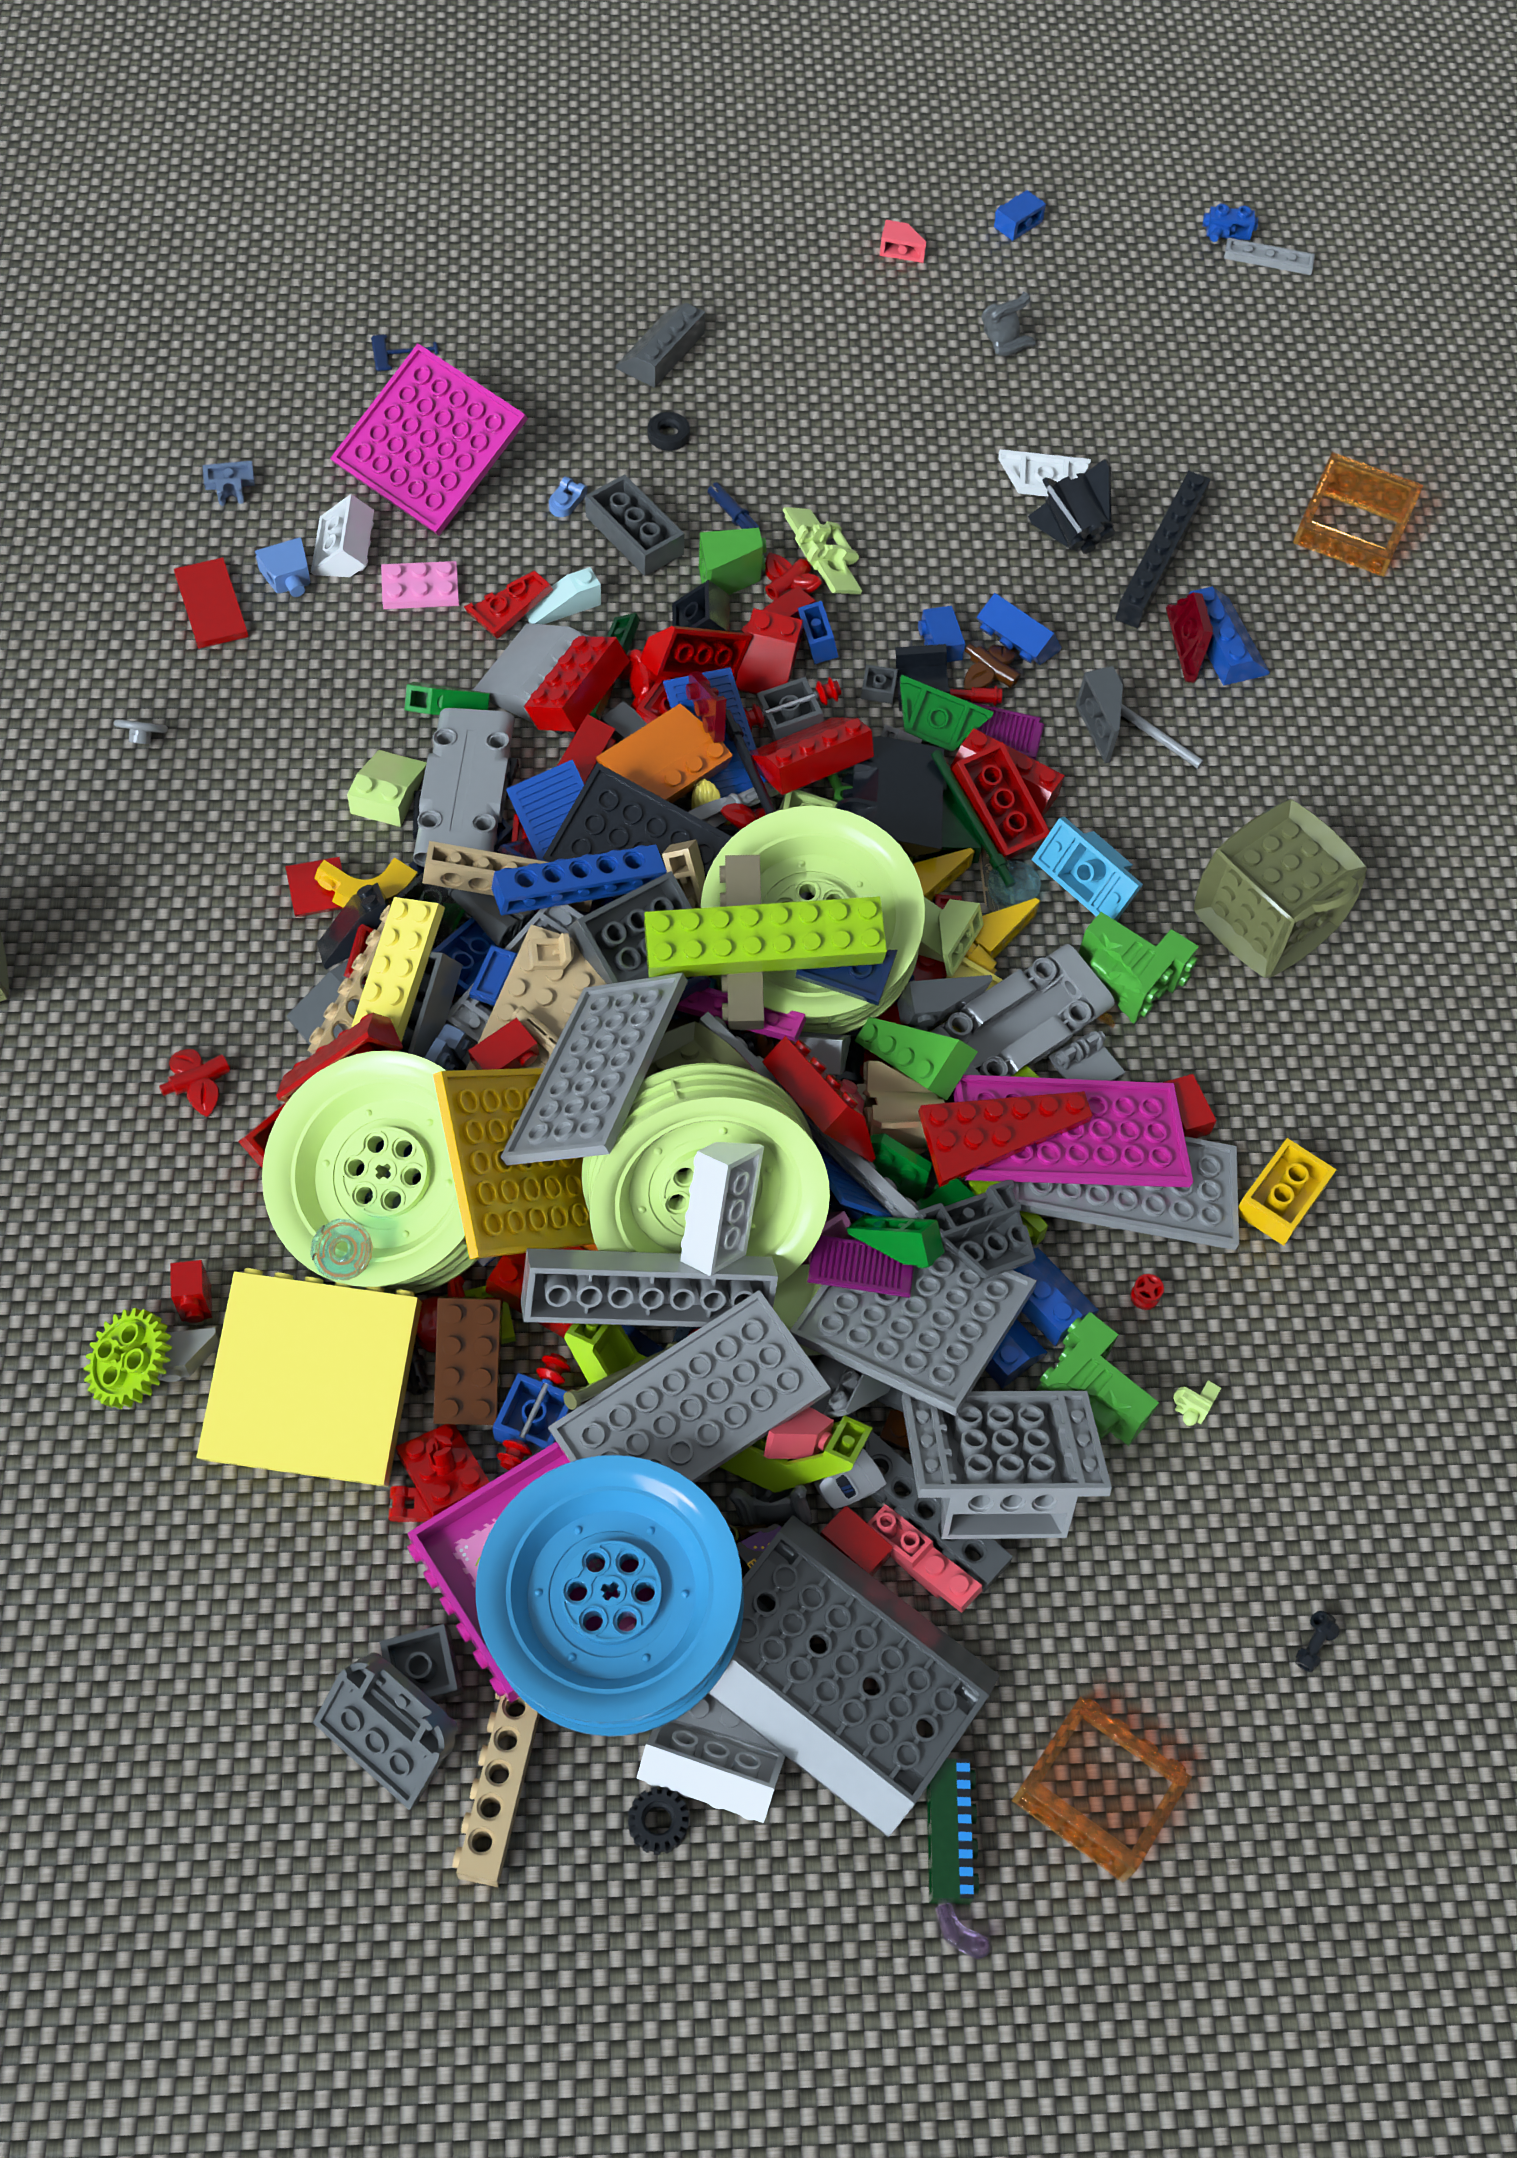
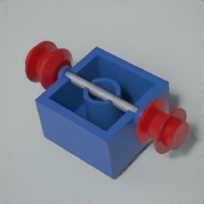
M551 1353L550 1356L545 1355L542 1357V1361L546 1365L544 1368L539 1367L536 1370L542 1381L520 1373L517 1374L492 1427L494 1441L502 1443L506 1448V1452L498 1453L497 1458L501 1461L500 1465L507 1470H511L521 1464L524 1457L534 1456L555 1443L556 1440L548 1427L573 1411L564 1403L563 1396L567 1391L554 1387V1385L564 1384L565 1379L561 1375L563 1372L567 1373L571 1370L567 1364V1359L559 1354Z

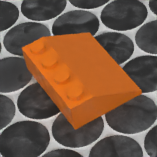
M678 704L598 755L596 760L599 764L664 800L673 803L692 791L698 781L703 778L708 780L727 768L733 755L723 742L714 743L710 734L704 731L703 722L682 704Z

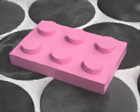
M457 561L381 564L383 609L459 606Z

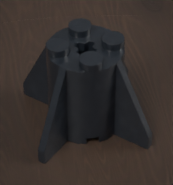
M1103 459L1086 473H1077L1078 478L1072 480L1069 476L1058 482L1047 477L1042 479L1048 490L1047 494L1049 497H1045L1046 503L1028 516L1031 524L1073 551L1081 550L1083 554L1092 552L1096 548V544L1111 538L1115 531L1113 529L1111 513V466L1107 459Z

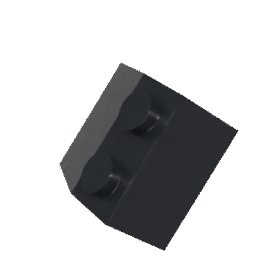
M378 883L360 888L350 898L317 942L325 969L350 957L360 925L364 924L372 929H378L382 922L380 916L383 910L390 905Z

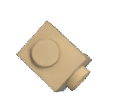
M562 933L559 938L530 939L527 942L531 970L565 969L574 958V944L569 941L568 933Z

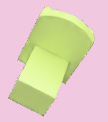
M1207 1381L1200 1395L1187 1387L1178 1388L1173 1397L1175 1404H1177L1175 1411L1184 1414L1183 1421L1188 1426L1196 1423L1202 1424L1221 1387Z

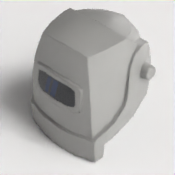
M864 1448L852 1470L813 1481L820 1496L833 1509L850 1505L868 1497L887 1484L879 1468Z

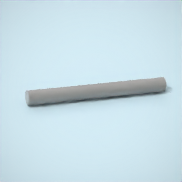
M1121 704L1122 717L1195 768L1199 769L1202 766L1204 760Z

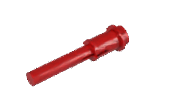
M994 686V688L971 687V690L950 689L951 695L963 700H971L972 703H993V706L1002 703V688H997V686Z

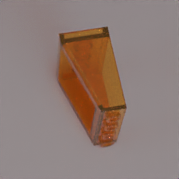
M1332 452L1301 520L1293 543L1384 577L1423 485ZM1323 495L1397 522L1386 548L1312 521Z
M1079 1697L1012 1798V1801L1124 1883L1137 1871L1192 1776L1186 1773V1768L1180 1762L1174 1759L1168 1760L1158 1753V1748L1152 1742L1143 1738L1140 1740L1130 1733V1728L1119 1719L1112 1720L1102 1712V1707L1095 1701ZM1082 1718L1172 1782L1132 1850L1040 1783Z

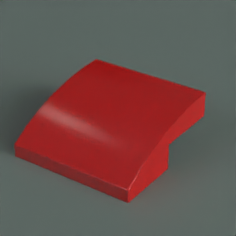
M340 857L323 859L342 871ZM323 860L285 866L295 917L343 909V907L332 902L335 892L333 890H326L314 879L317 869Z

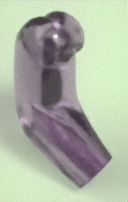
M951 1903L935 1908L942 1936L950 1946L976 1959H981L988 1955L990 1951L988 1938L964 1927L957 1918Z

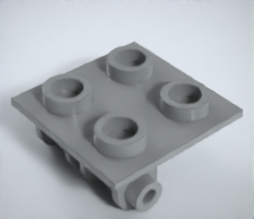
M1091 1031L1047 1057L1064 1079L1113 1081L1126 1073L1104 1047L1103 1041L1106 1040V1037L1102 1031Z

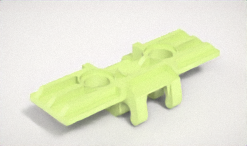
M784 507L785 518L796 534V542L813 568L819 571L831 592L861 594L860 586L847 565L856 563L859 555L855 550H852L841 533L842 528L840 525L829 521L825 525L820 524L811 509ZM831 537L837 545H828L826 541Z

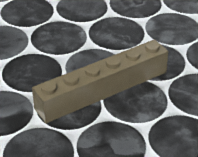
M725 855V866H720V883H726V893H720V907L761 904L760 855ZM763 971L722 975V993H728V1003H722V1020L728 1021L729 1030L764 1029Z

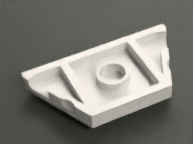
M1001 449L998 456L1000 463L1019 494L1049 497L1047 494L1048 490L1042 479L1047 477L1058 482L1067 476L1071 480L1078 478L1076 474L1086 473L1091 459Z

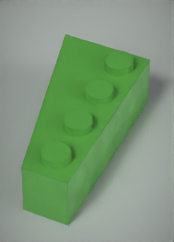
M872 1017L868 1018L854 1040L945 1100H948L978 1053L977 1050L959 1039Z

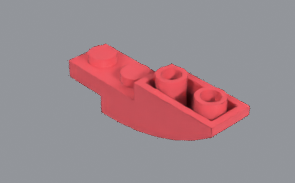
M886 1504L867 1522L870 1527L894 1547L891 1557L937 1599L942 1597L962 1613L982 1592V1585L934 1548L933 1541Z

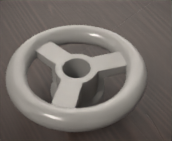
M120 719L114 721V726L130 729L129 742L150 745L151 732L166 733L168 731V727L161 724Z

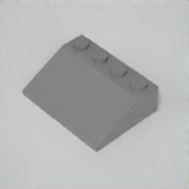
M526 623L472 691L490 693V703L534 723L524 705L530 699L531 694L544 681L545 676L558 663L559 658L569 649L572 641L578 636L588 635L567 626Z

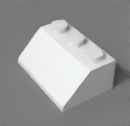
M350 494L320 516L311 567L313 575L351 577L358 571L365 569L368 563V549L371 544V529L374 525V510Z

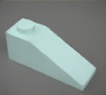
M591 567L568 574L552 585L553 590L526 613L525 617L531 624L544 625L601 605V584Z

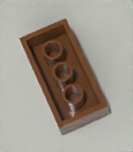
M441 1296L438 1298L433 1424L494 1425L499 1414L503 1298Z

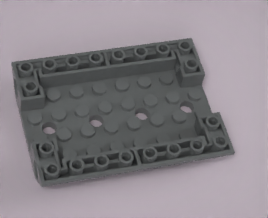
M792 1515L742 1579L744 1613L739 1641L726 1671L708 1694L885 1836L889 1837L918 1801L989 1697L1000 1675ZM760 1596L770 1597L774 1602V1610L771 1612L761 1611L757 1606V1598ZM821 1637L826 1642V1652L822 1654L814 1653L809 1646L810 1639ZM872 1678L879 1684V1693L877 1695L870 1696L864 1692L862 1687L864 1679ZM919 1720H926L931 1724L933 1733L930 1738H923L917 1733L916 1724Z

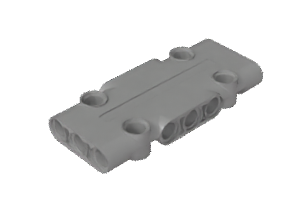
M445 708L440 712L437 731L433 734V753L428 754L419 802L418 833L413 860L417 865L425 867L429 841L494 852V846L498 841V823H501L503 819L506 789L508 788L509 781L507 774L510 772V747L515 718L512 714L505 711Z
M1065 944L1045 958L1037 959L1025 971H1016L971 1000L960 1012L952 1014L948 1021L931 1032L959 1039L978 1051L963 1075L992 1076L987 1072V1070H991L996 1076H1012L1023 1066L1031 1067L1062 1046L1073 1034L1079 1033L1085 1025L1114 1007L1115 1003L1110 991L1071 945ZM1037 972L1042 973L1044 977L1039 976ZM1072 1015L1077 1016L1079 1020L1074 1019ZM952 1026L958 1027L961 1032L955 1031Z

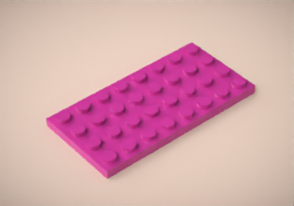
M963 1075L953 1090L954 1102L1085 1091L1093 1115L1088 1123L1063 1134L1058 1133L1048 1137L1046 1141L1038 1145L1036 1143L1026 1147L1024 1151L988 1167L982 1166L973 1170L971 1174L965 1176V1180L1190 1187L1194 1181L1174 1083Z

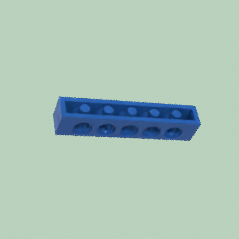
M656 844L649 846L639 845L631 849L611 850L607 853L595 855L586 854L578 858L557 859L554 862L542 864L532 863L518 868H503L499 871H494L491 888L502 916L627 894L666 874L667 871Z

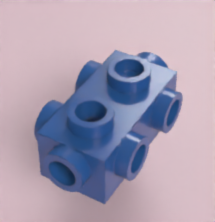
M1218 204L1217 207H1210L1209 213H1204L1203 217L1206 237H1210L1212 242H1217L1219 238L1250 240L1252 232L1256 231L1258 226V217H1255V210H1251L1248 206H1240L1238 209L1229 208L1226 204Z

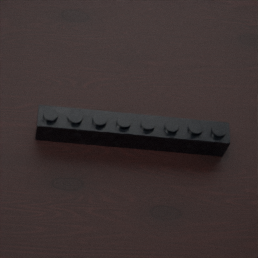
M1192 471L1187 472L1120 600L1115 618L1116 621L1138 629L1205 499L1210 478Z

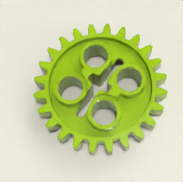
M133 1308L131 1312L124 1309L122 1317L114 1314L113 1324L104 1322L105 1331L103 1333L97 1331L96 1335L99 1340L97 1343H90V1346L94 1349L93 1353L85 1356L91 1362L84 1367L85 1371L90 1372L84 1381L91 1384L88 1392L94 1394L93 1398L95 1400L101 1401L102 1404L109 1407L122 1409L123 1406L131 1408L134 1401L142 1403L143 1393L152 1395L151 1385H160V1381L157 1378L158 1375L166 1374L167 1372L162 1368L163 1363H168L171 1360L165 1356V1353L172 1349V1346L166 1344L171 1335L165 1332L168 1326L161 1323L162 1318L145 1309Z

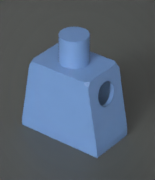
M301 537L255 551L258 569L276 593L281 594L289 591L291 596L299 597L305 592L304 586L309 585L311 582Z

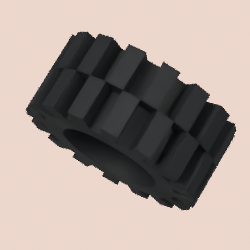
M653 1787L649 1792L643 1791L638 1799H634L632 1807L629 1809L628 1826L630 1836L633 1837L636 1846H641L646 1853L652 1851L654 1855H660V1852L667 1854L671 1852L672 1848H677L687 1834L689 1813L686 1809V1803L683 1799H679V1794L675 1791L673 1793L669 1792V1788L663 1787L662 1790H657V1787ZM655 1808L666 1810L672 1819L670 1828L661 1834L651 1832L645 1824L646 1815Z

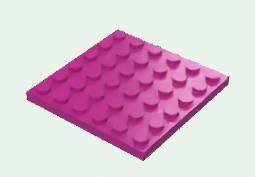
M417 343L330 459L340 468L440 536L528 418L524 413Z

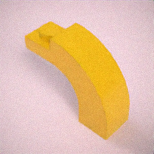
M394 857L381 875L372 879L361 880L347 875L323 860L317 869L314 879L326 890H333L335 895L332 902L343 908L360 888L376 883L379 884L391 905L394 897L402 898L408 891L416 877L417 871Z

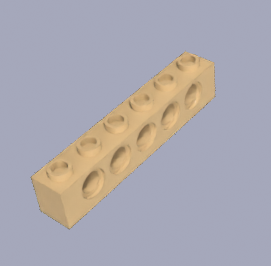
M429 841L422 883L494 896L491 888L494 871H499L503 868L524 867L532 863L542 864L548 862ZM592 900L568 905L575 910L589 912Z
M390 905L383 910L380 916L382 922L378 929H374L368 936L366 950L354 960L352 964L354 970L349 979L345 978L340 984L337 991L340 995L335 1003L332 1002L325 1010L323 1017L326 1019L322 1026L317 1027L309 1038L311 1045L307 1051L315 1054L319 1047L328 1045L336 1039L333 1033L336 1025L340 1026L342 1031L351 1029L355 1015L353 1016L349 1013L348 1003L353 1001L358 1008L364 990L362 979L364 976L368 977L390 911Z
M496 1693L495 1699L500 1701L497 1713L491 1712L487 1726V1732L491 1733L489 1745L482 1746L478 1765L483 1766L480 1779L474 1778L470 1799H474L472 1812L465 1813L461 1833H465L466 1836L463 1847L457 1846L452 1867L457 1868L458 1879L499 1887L540 1714L532 1709L521 1697L510 1703L505 1694L499 1697ZM513 1704H521L525 1707L524 1713L518 1717L510 1716L507 1710ZM506 1736H512L517 1740L515 1747L510 1750H504L499 1747V1742ZM498 1769L506 1770L509 1773L508 1779L501 1784L494 1783L490 1779L492 1773ZM488 1803H496L501 1809L497 1816L488 1818L482 1814L484 1806ZM480 1837H488L492 1840V1845L486 1852H477L473 1848L475 1841Z

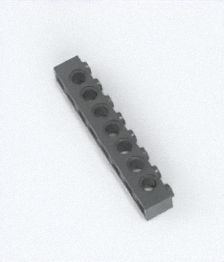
M829 1393L810 1407L824 1414L832 1395ZM853 1413L845 1415L861 1422ZM843 1416L833 1417L831 1419L834 1420V1422H839L842 1420ZM871 1431L863 1448L877 1467H881L886 1471L883 1477L887 1483L881 1489L871 1494V1496L881 1504L884 1502L933 1541V1547L982 1585V1592L985 1593L1008 1568L1013 1556L994 1539H942L941 1498H918L913 1467ZM898 1487L905 1488L909 1492V1496H898L894 1489ZM926 1508L932 1512L933 1516L931 1518H924L919 1515L917 1510ZM969 1550L975 1551L980 1556V1560H969L965 1552Z

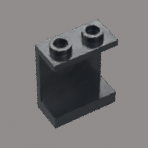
M946 644L895 647L896 669H898L899 711H902L901 675L950 694Z

